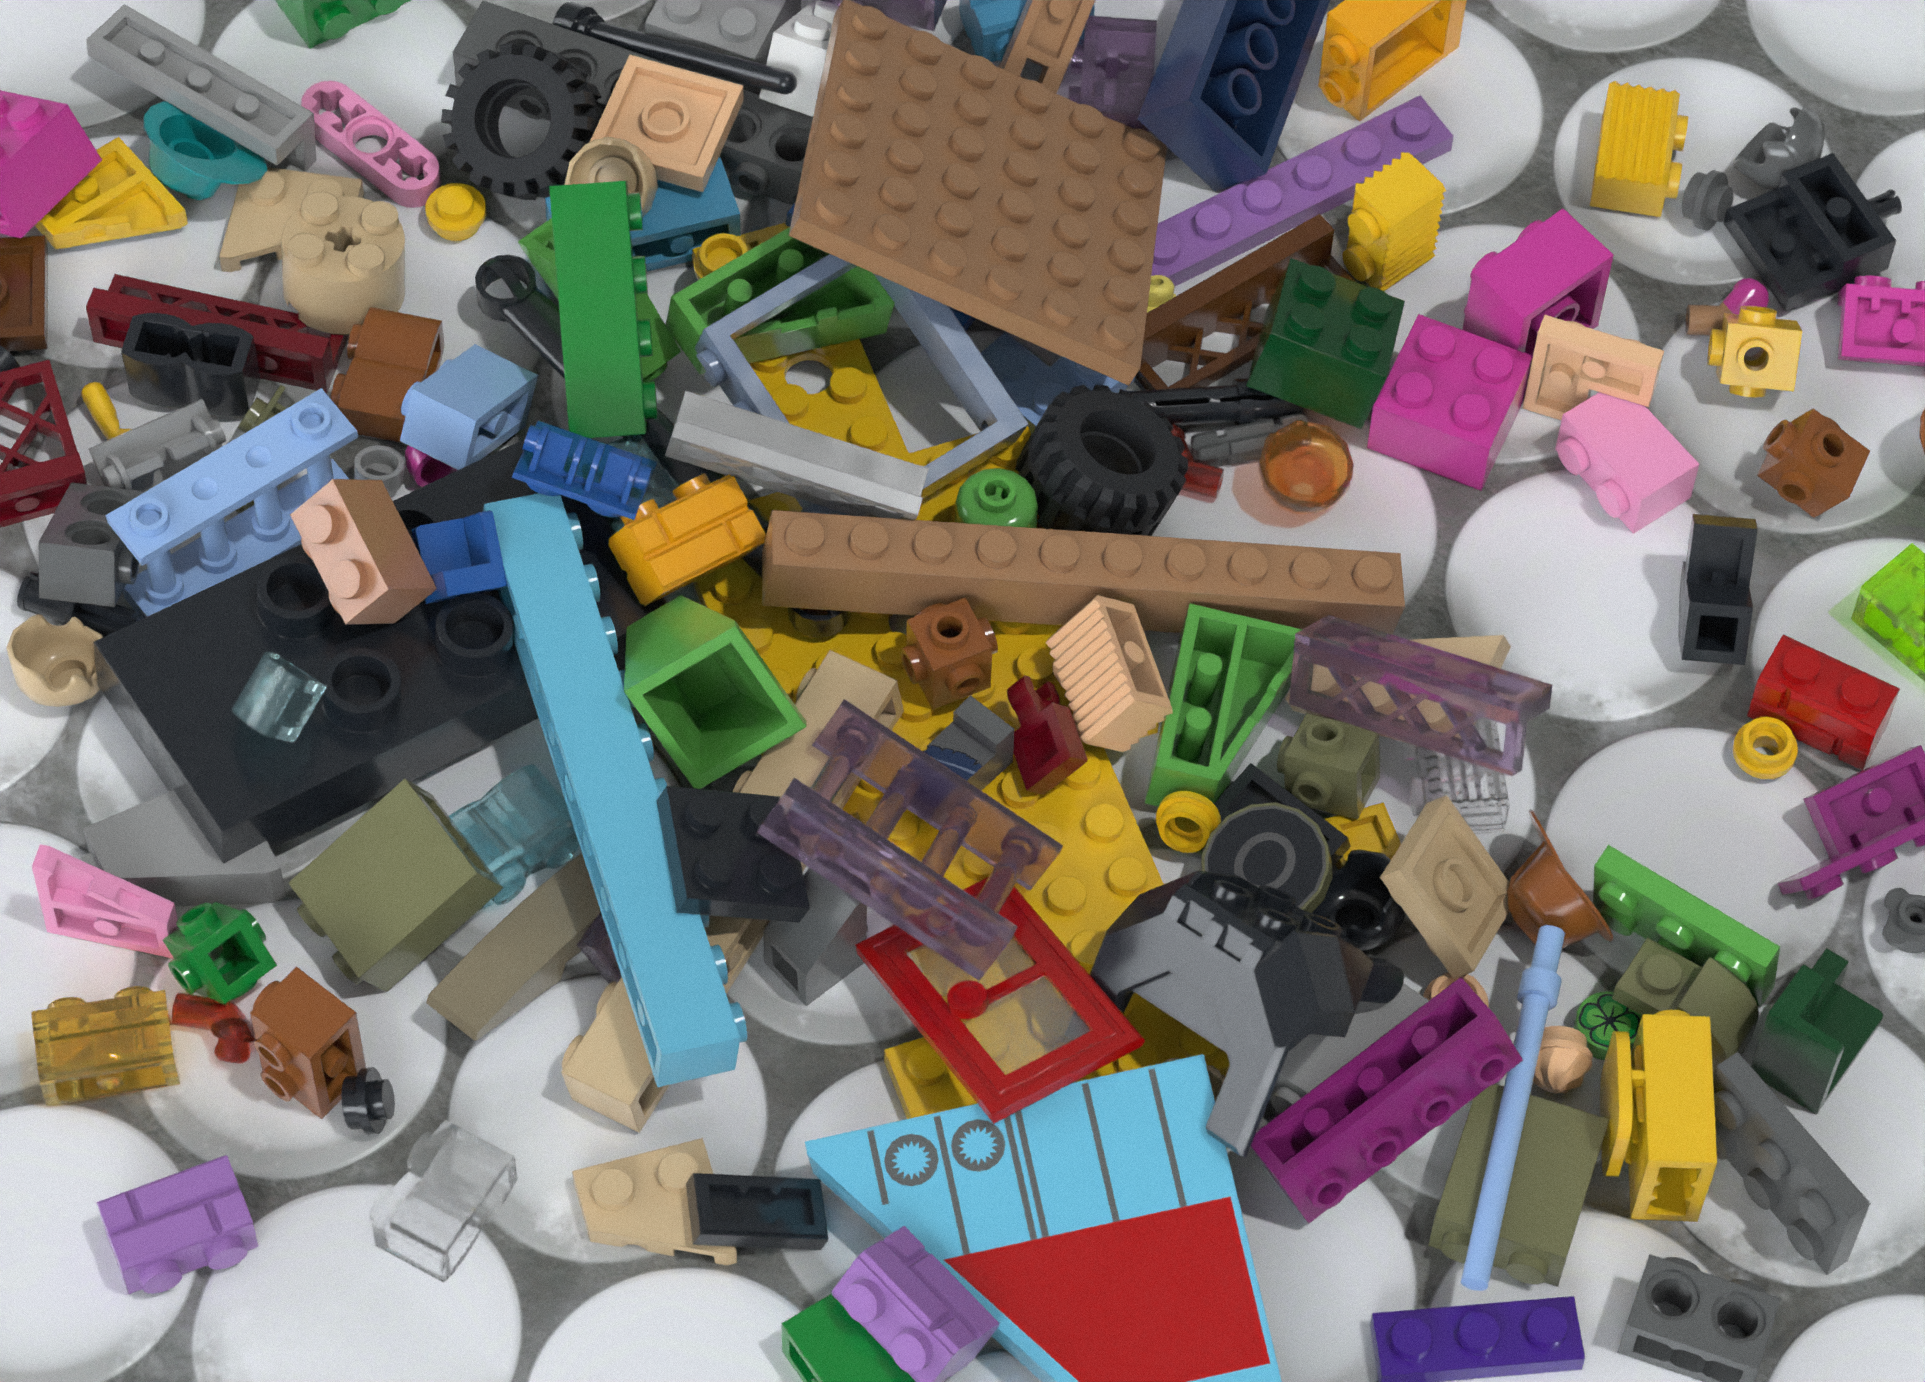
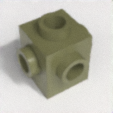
M1306 713L1294 737L1286 736L1278 753L1277 771L1284 774L1285 789L1311 809L1358 820L1380 779L1379 731Z

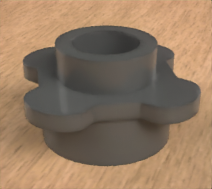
M1903 888L1890 890L1884 899V905L1889 910V917L1882 931L1883 938L1888 944L1907 953L1925 952V896L1909 894ZM1918 916L1922 922L1915 923L1910 920V917Z

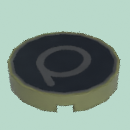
M1276 802L1249 805L1228 815L1210 834L1201 856L1202 871L1238 875L1257 887L1266 885L1277 888L1292 895L1297 900L1295 905L1310 913L1324 900L1333 877L1330 849L1318 824L1301 810Z

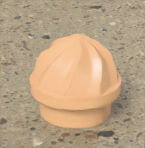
M1545 1027L1533 1079L1534 1084L1554 1094L1567 1093L1570 1089L1581 1087L1585 1074L1592 1067L1593 1059L1591 1051L1587 1048L1586 1036L1582 1032L1570 1027Z

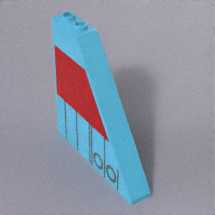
M1204 1054L1071 1083L993 1124L978 1104L805 1141L813 1174L884 1239L905 1226L925 1246V1250L929 1254H933L1000 1323L992 1337L1041 1382H1282L1226 1146L1207 1134L1205 1128L1215 1105V1099Z

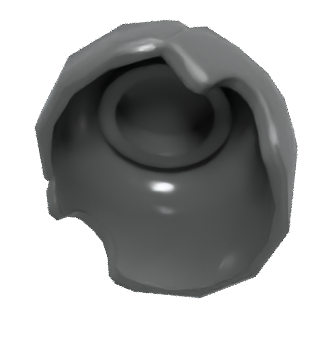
M1805 106L1802 109L1792 107L1790 109V114L1794 118V123L1791 127L1780 126L1774 122L1768 123L1740 152L1733 163V167L1757 185L1765 189L1774 190L1779 186L1782 173L1821 158L1825 138L1824 123L1819 115L1809 107Z

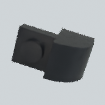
M1692 514L1687 557L1682 565L1679 594L1678 637L1682 660L1745 665L1753 613L1749 586L1758 530L1756 519Z

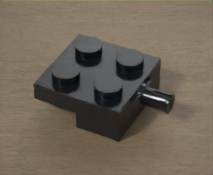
M1831 153L1782 173L1777 189L1726 209L1723 224L1786 312L1839 290L1846 284L1855 283V277L1872 276L1887 270L1896 239L1882 219L1901 213L1902 205L1899 196H1895L1896 192L1892 189L1867 200L1834 153Z

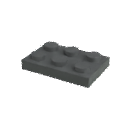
M1738 1052L1717 1065L1713 1076L1717 1158L1721 1160L1727 1159L1743 1178L1744 1186L1751 1199L1764 1210L1770 1209L1786 1227L1788 1238L1795 1250L1803 1258L1814 1260L1825 1274L1828 1275L1848 1261L1871 1203Z

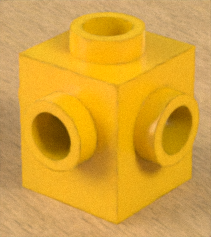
M1740 306L1739 315L1724 313L1722 330L1711 329L1707 365L1717 366L1716 375L1720 384L1729 385V392L1735 395L1765 397L1766 389L1794 392L1803 332L1797 321L1776 319V310L1759 306ZM1761 347L1757 354L1745 356V353L1750 348Z

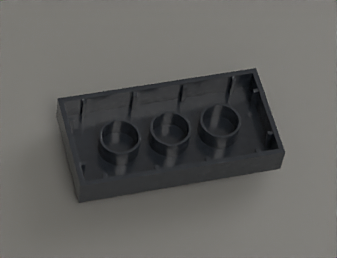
M525 439L394 500L393 503L412 540V530L420 525L464 518L478 512H483L484 504L538 494L527 483L512 478L513 472L524 451L522 448ZM560 495L566 513L575 512L579 519L583 537V549L579 550L583 565L592 564L596 570L600 586V601L596 602L601 618L609 616L612 619L618 642V653L614 655L618 670H625L627 627L667 602L664 598H661L647 606L640 604L627 580V572L621 569L609 547V538L615 534L614 530L605 518L593 511L588 504ZM302 544L93 642L98 687L168 791H175L223 864L265 841L268 842L271 850L390 792L403 779L411 782L538 719L513 640V618L508 608L501 602L497 589L483 594H464L450 600L426 604L424 599L396 623L345 624L341 615L333 608L329 600V591L314 561L306 554Z

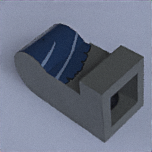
M970 695L953 712V722L927 746V750L917 754L903 768L894 784L893 795L932 826L938 827L944 824L1013 762L1015 729Z

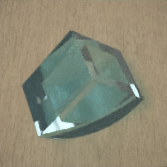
M266 651L233 705L232 711L237 717L262 735L294 743L327 686L279 655Z

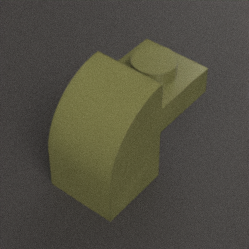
M1648 937L1618 981L1612 997L1615 1001L1640 1015H1654L1663 1010H1681L1687 1012L1690 1016L1710 1017L1713 1076L1717 1065L1737 1052L1740 1055L1743 1054L1753 1037L1759 1018L1758 1006L1753 995L1744 983L1725 966L1709 957L1702 968Z

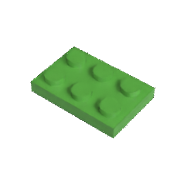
M1608 845L1594 865L1593 904L1609 928L1625 936H1630L1632 932H1635L1645 939L1648 937L1702 968L1709 957L1716 960L1744 983L1753 995L1757 1006L1761 1008L1775 987L1780 946L1612 846Z

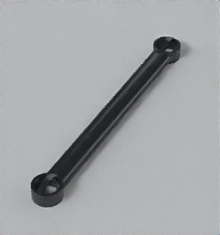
M498 255L486 260L478 268L475 276L477 302L481 311L493 320L508 322L565 379L559 308L536 286L534 269L529 262L513 255ZM502 279L510 289L513 298L501 299L493 297L485 290L492 282ZM520 281H522L523 283L526 284V286H527V289H526V290H525L524 286L522 285V283H521ZM658 407V419L646 420V434L621 436L640 456L657 461L655 471L673 489L704 473L707 475L710 483L725 477L724 474L665 456L674 424ZM746 497L748 509L753 510L766 534L770 520ZM764 543L742 558L761 578ZM788 607V616L793 627L802 634L814 638L830 637L840 632L847 625L851 615V611L827 610V615H813L806 613L800 608Z

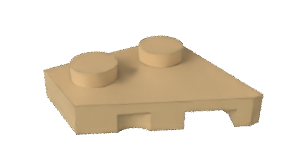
M703 1138L572 1171L574 1187L590 1242L618 1247L633 1244L643 1247L647 1252L674 1256L675 1250L714 1256L716 1264L730 1265L737 1263L735 1247L693 1245L686 1183L693 1173L713 1174Z

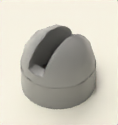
M375 445L364 448L354 459V479L382 480L390 497H392L401 488L404 480L403 456L397 450L388 446Z

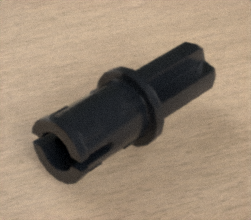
M31 571L30 577L26 576L17 597V605L23 611L43 615L64 625L72 617H77L83 626H87L102 634L103 637L144 618L135 610L118 604L115 607L39 598V572Z

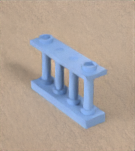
M322 388L106 515L107 523L142 566L147 564V569L137 574L135 583L133 585L126 584L123 590L124 598L137 613L141 614L144 618L302 544L301 536L290 514L332 479H349L337 463L331 459L330 454L358 438L355 427ZM307 468V474L278 490L277 486ZM254 500L252 507L224 522L225 516ZM198 532L201 533V537L173 554L170 553V549Z

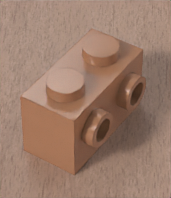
M332 479L290 514L301 536L302 547L306 554L314 561L329 591V600L333 608L341 615L345 624L396 623L437 589L382 480Z

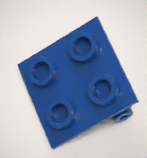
M537 421L535 426L530 425L522 448L524 451L517 463L512 478L527 483L532 490L547 496L563 495L586 503L598 514L607 517L624 516L634 520L656 468L657 461Z

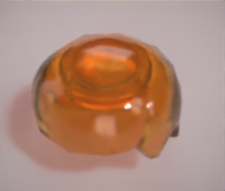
M1296 420L1276 432L1270 433L1264 441L1258 464V472L1264 492L1279 508L1294 514L1322 512L1339 502L1350 488L1354 470L1350 450L1344 439L1329 426L1303 420Z

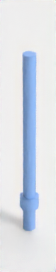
M1544 925L1539 928L1531 967L1523 971L1517 999L1522 1004L1514 1046L1523 1061L1507 1072L1461 1278V1284L1471 1290L1483 1291L1488 1288L1548 1010L1556 1007L1562 980L1557 974L1565 932L1552 925Z

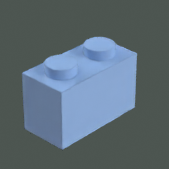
M475 344L455 359L446 360L438 371L422 382H415L409 388L401 406V413L405 416L400 441L457 470L477 462L526 426L538 375Z

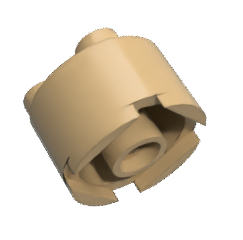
M324 191L310 193L304 197L301 204L302 207L290 216L284 225L281 235L283 296L288 307L291 304L299 312V320L307 326L331 334H350L355 323L363 325L370 307L398 312L405 298V235L403 227L398 220L396 207L385 201L374 202L354 196H334Z

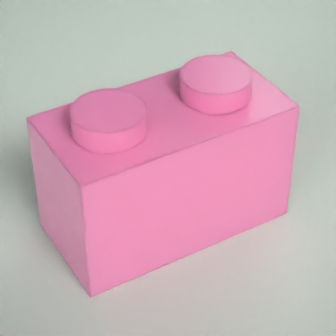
M1599 392L1562 415L1555 448L1562 464L1570 473L1580 475L1597 494L1602 508L1610 516L1619 518L1633 534L1691 498L1699 463L1646 406Z

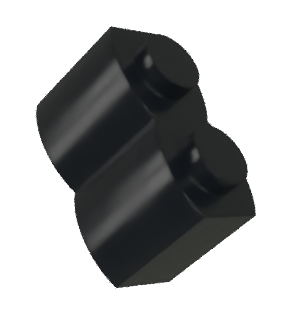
M144 313L132 316L121 350L129 392L132 396L145 403L163 407L182 406L203 399L209 414L216 416L235 417L247 413L253 404L261 379L253 335L239 327L223 323H204L192 326L181 318L162 313Z

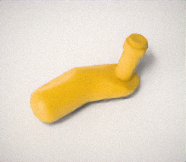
M91 382L83 387L81 397L106 440L132 430L119 428L116 409L100 382Z

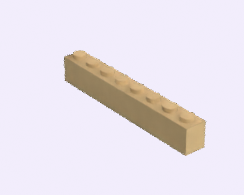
M831 650L818 669L812 668L805 674L798 688L795 706L807 721V727L766 750L754 770L745 771L738 779L733 792L788 797L802 871L805 870L904 712L897 680ZM709 915V926L704 929L710 946L719 945L723 951L728 971V983L723 985L726 994L763 937V931L771 920ZM621 977L619 982H611L603 991L597 1004V1016L584 1036L578 1035L568 1046L562 1060L561 1073L572 1100L640 1133L669 1085L657 1087Z

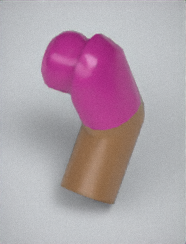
M1745 278L1733 286V290L1719 306L1688 304L1685 318L1686 334L1710 336L1711 329L1722 330L1724 313L1739 315L1740 306L1767 308L1769 302L1767 289L1757 280Z

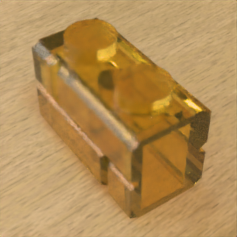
M132 986L119 990L111 999L86 1003L85 1000L78 997H64L52 1001L47 1006V1009L31 1011L38 1076L47 1106L180 1084L173 1023L165 990L153 992L147 987Z

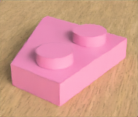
M40 844L32 864V869L47 932L173 958L163 939L178 929L174 902L51 846Z

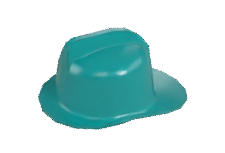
M161 102L151 106L143 117L144 130L150 139L149 166L151 171L162 184L176 192L183 193L189 199L205 200L213 197L222 183L249 184L261 180L267 172L266 160L262 156L169 102Z

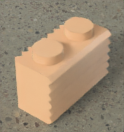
M1097 595L1046 641V644L1052 649L1049 654L1055 659L1053 663L1054 675L1060 685L1066 690L1064 696L1070 700L1068 706L1074 711L1072 717L1080 739L1085 744L1121 752L1131 750V745L1138 743L1139 737L1148 735L1147 730L1156 728V723L1164 721V716L1173 714L1172 706L1134 604Z

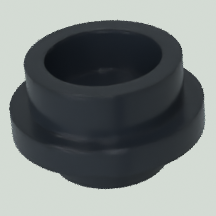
M375 1067L361 1068L357 1075L345 1077L341 1090V1102L347 1126L351 1130L363 1129L367 1135L380 1134L384 1129L386 1119H392L394 1115L395 1098L391 1082L388 1079H382Z

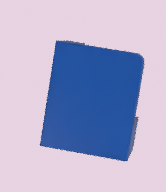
M491 510L478 512L460 519L420 525L412 530L413 542L437 588L425 598L426 604L450 600L469 593L483 594L508 586L494 515Z

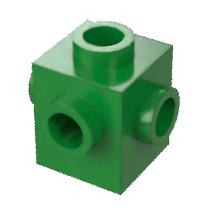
M218 902L212 904L202 903L188 910L178 919L176 923L178 929L163 939V942L174 957L168 963V967L179 985L190 995L196 992L222 1004H226L228 1001L247 993L256 985L258 979L277 966L263 943L266 941V935L257 920L246 909L237 910Z

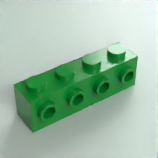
M627 181L549 186L569 431L587 438L646 434V420L658 419L655 381L643 382L641 357L653 356L650 319H638L636 294L648 293L645 256H633L631 231L643 230L640 192L628 193Z

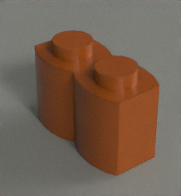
M370 307L363 325L356 323L353 325L347 346V358L352 361L346 375L337 374L332 388L331 400L355 427L357 434L403 443L400 441L405 416L401 413L402 402L407 391L415 382H422L439 370L445 346L442 321Z

